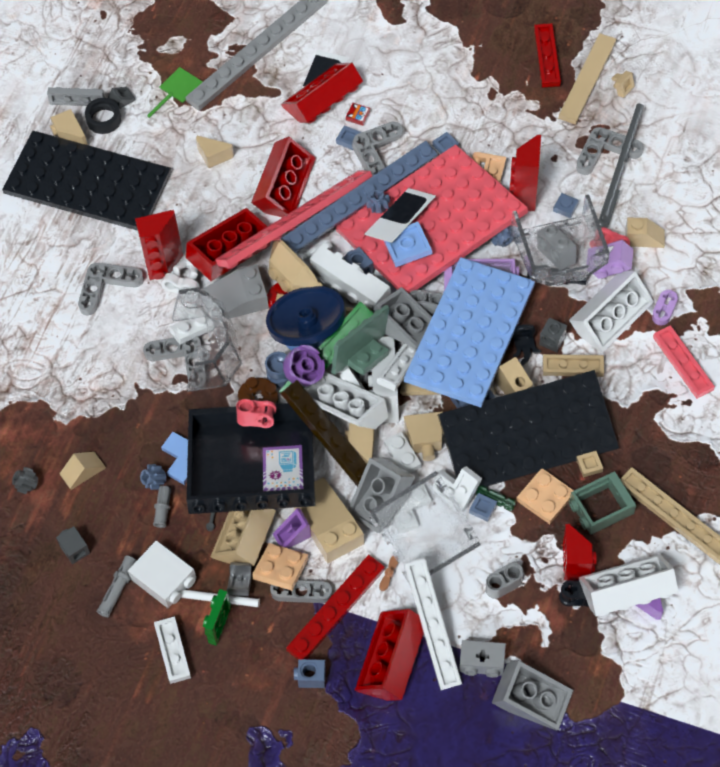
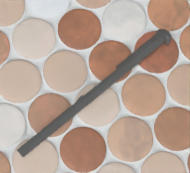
M638 103L636 105L599 220L594 221V228L597 231L603 227L608 228L620 190H617L622 175L623 165L628 160V153L644 108L643 104Z

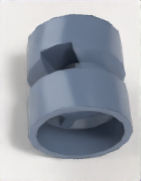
M279 351L268 355L265 361L267 379L274 383L276 388H282L288 381L283 371V362L287 354Z

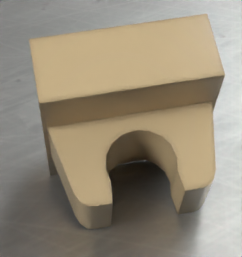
M632 72L616 73L611 78L615 81L613 87L617 90V94L620 97L624 98L635 87Z

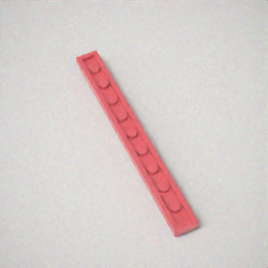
M356 171L216 258L217 265L227 267V269L237 266L238 262L242 259L250 258L253 252L266 248L269 242L280 239L282 234L297 228L296 225L306 222L312 215L318 214L325 207L331 205L371 178V171Z

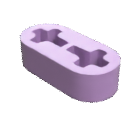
M664 290L660 294L652 315V320L655 324L662 326L670 321L678 299L674 291ZM668 297L671 298L668 305H666L665 300ZM662 310L665 311V314L662 318L658 317L661 314Z

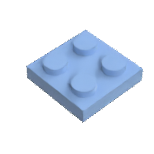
M419 222L408 225L392 243L384 241L395 267L433 254Z

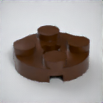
M249 377L238 391V401L242 399L255 400L254 395L261 394L263 398H259L258 401H271L274 404H278L276 385L265 378Z

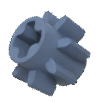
M373 190L370 194H367L366 206L371 208L372 213H382L389 209L388 203L390 198L389 195H385L384 190Z
M508 226L490 240L495 246L506 247L513 241L512 233L514 230L511 226Z
M148 464L147 469L142 470L140 480L145 485V488L159 490L160 485L165 483L166 473L161 469L162 466Z

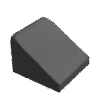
M128 87L112 88L108 96L109 99L114 100L118 104L120 109L136 100Z

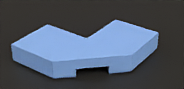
M172 432L161 447L162 451L177 458L167 471V476L185 485L187 482L188 440Z

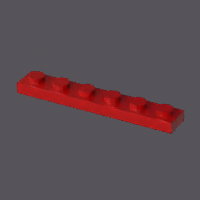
M368 554L286 647V651L298 660H307L385 571V566Z

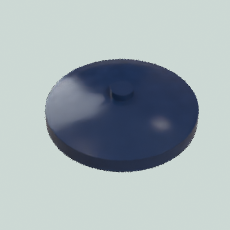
M324 286L299 288L283 295L270 307L266 316V325L271 337L283 345H310L326 339L339 329L346 316V307L341 295L331 288Z

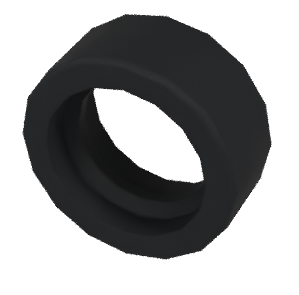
M105 97L91 101L85 109V119L89 129L98 134H108L115 131L121 123V113L118 104L114 100ZM101 110H109L114 113L113 117L105 122H98L92 119L93 115Z

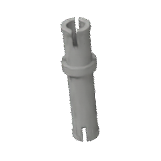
M125 556L118 571H115L114 579L97 609V613L101 616L109 618L126 583H129L130 576L128 570L136 562V559L133 557Z

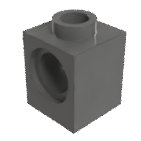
M549 318L540 333L539 345L557 353L566 338L567 325Z
M74 526L63 530L56 537L60 548L72 565L90 554L87 544Z

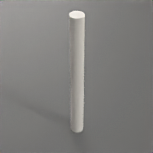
M182 590L180 592L181 598L211 601L214 595L217 596L216 593ZM229 595L230 604L259 607L260 599Z

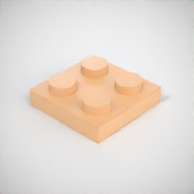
M540 469L517 496L516 501L550 525L568 504L571 492L574 490L544 469Z
M269 543L253 572V579L293 591L308 561V554Z

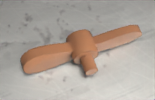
M397 555L390 558L388 568L385 570V576L379 584L381 591H385L389 587L390 579L393 577L394 570L399 564Z

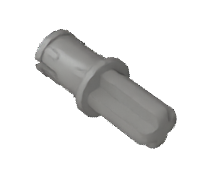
M168 486L159 487L157 503L154 504L156 510L153 526L158 528L166 527L168 510L171 509L169 506L171 489Z

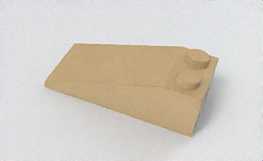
M322 477L315 481L316 506L294 507V509H301L310 525L311 537L328 564L364 545V534L326 479Z

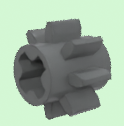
M24 467L23 470H17L14 473L12 484L15 485L14 488L17 489V492L26 494L27 491H33L36 488L38 477L35 476L36 473L33 472V469Z

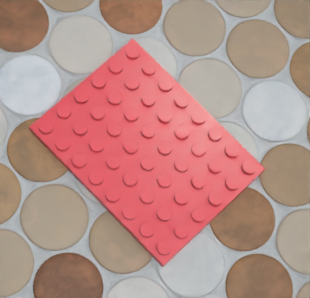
M455 144L385 192V195H389L390 198L389 208L408 188L436 195L410 223L419 222L433 254L395 267L384 241L364 235L388 209L382 213H372L371 208L365 206L335 226V228L354 249L360 247L372 260L373 267L397 290L402 287L410 294L411 291L418 290L459 261L460 257L464 258L528 213V207Z

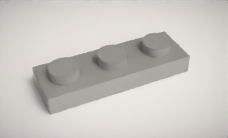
M48 87L47 90L50 105L87 106L91 101L105 97L103 89Z

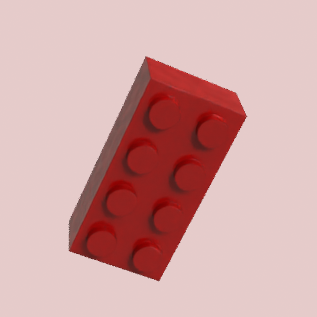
M245 208L188 241L186 259L205 277L213 281L233 269L218 266L215 259L268 226L248 208ZM266 248L253 252V255L251 257L255 256L256 254L260 253ZM250 258L242 259L238 262V265H240L241 263L245 262Z

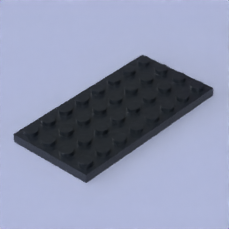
M32 130L2 190L4 194L138 231L135 219L152 215L172 171L170 167Z
M595 370L484 401L482 407L468 405L437 415L456 479L461 469L467 466L482 478L479 486L488 487L537 473L540 469L547 470L577 461V456L597 451L599 455L619 449Z

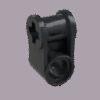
M568 580L562 584L559 600L563 605L568 607H589L579 580Z

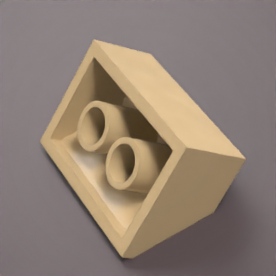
M264 509L229 512L210 557L229 564L231 562L250 563L251 566H254L259 558L261 547L266 541V535L273 523L276 510Z

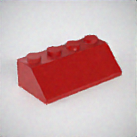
M352 62L336 63L281 103V106L299 123L310 124L317 119V115L329 111L332 104L342 101L345 98L344 95L348 92L352 93L359 88L358 85L363 80Z
M536 135L516 149V157H512L510 193L528 207V211H535L541 135Z
M289 136L276 141L251 203L265 214L284 217L297 209L316 158Z
M174 210L135 219L150 280L162 279L165 274L171 273L173 267L184 256Z
M411 609L380 613L355 691L386 701L402 700L424 634L418 614Z

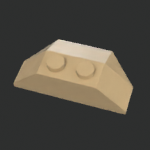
M283 240L273 241L268 273L271 279L277 281L284 292L289 293L299 288L323 286L321 282L317 281L309 267Z

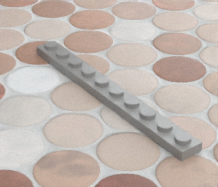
M300 0L190 92L185 97L186 102L200 111L327 3V0Z

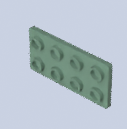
M385 305L381 309H377L370 318L363 320L356 329H352L346 337L335 343L332 374L336 375L348 365L361 375H365L388 356L389 349L377 341L385 335L389 306Z

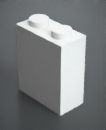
M155 541L128 570L130 579L167 608L172 604H176L181 598L180 592L191 588L196 580L194 569L158 541Z

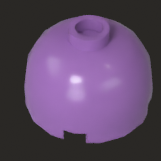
M301 345L292 349L286 355L283 362V371L289 382L294 383L298 380L303 387H307L322 379L325 372V363L318 355L320 353L312 346Z

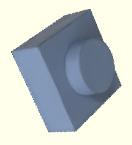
M344 125L336 138V144L353 150L352 141L355 135L361 132Z
M448 132L432 141V146L440 154L455 144L459 147V143Z
M561 193L553 207V212L571 219L579 204V200Z
M478 493L469 509V513L488 522L497 506V501Z

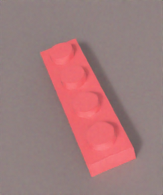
M671 325L653 334V339L696 399L714 391L715 386Z

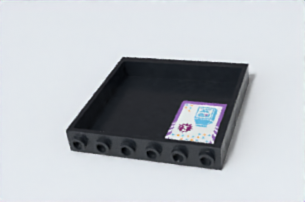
M288 403L275 404L277 409L276 413L273 414L274 424L270 428L239 425L237 422L236 406L189 409L186 495L189 514L316 506L313 433Z

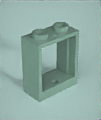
M615 471L572 491L569 501L571 510L574 513L577 512L580 517L581 526L584 530L587 529L590 535L633 515L636 508L635 502ZM609 488L621 509L593 522L580 501Z

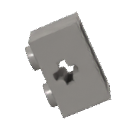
M462 640L459 672H464L465 675L469 676L476 674H486L487 677L492 678L502 676L506 643ZM480 658H485L484 662H480Z

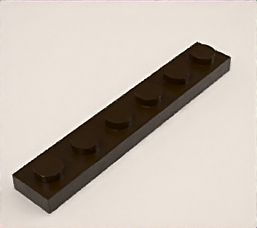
M296 380L280 394L358 487L367 465L366 462L299 381Z

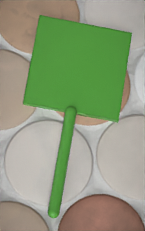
M179 67L159 86L168 95L147 117L150 118L171 96L184 103L186 101L185 97L198 87L202 81Z

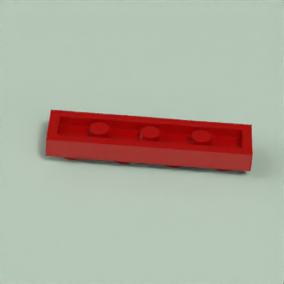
M534 24L542 88L560 86L561 80L553 24Z

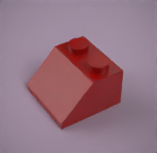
M565 524L563 536L564 580H579V577L595 572L596 552H592V544L570 524Z

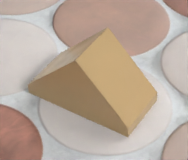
M196 136L197 149L208 168L234 157L232 144Z
M95 452L74 453L60 472V476L70 490H72L106 467Z

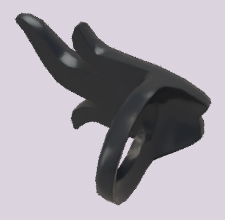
M530 324L516 327L512 336L517 350L513 357L518 358L522 351L524 354V358L520 362L522 366L531 357L530 349L534 354L541 353V350L537 349L534 343L535 326Z

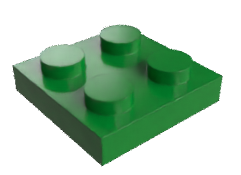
M219 589L217 596H213L210 604L211 612L205 616L203 621L208 643L215 646L218 644L231 610L228 591Z

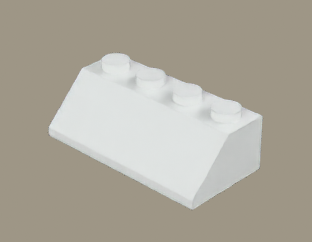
M624 271L617 273L569 321L581 338L599 352H604L654 301L636 271Z
M324 372L322 379L315 384L304 388L321 409L359 427L376 429L388 418L384 398L327 372Z
M661 554L579 577L589 608L595 616H607L613 611L627 610L631 606L648 604L654 599L669 598L672 594L678 593L674 568Z

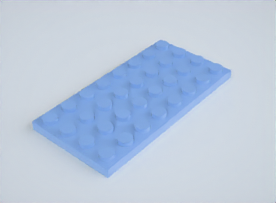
M460 257L404 376V382L482 407L535 286V281Z

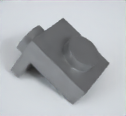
M231 562L227 586L228 595L249 596L252 581L251 564Z

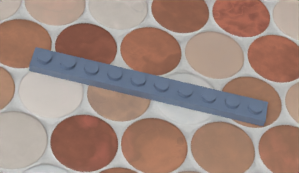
M424 141L286 234L281 240L296 254L365 207L368 200L367 194H370L373 190H384L386 192L432 161L438 154L427 141Z

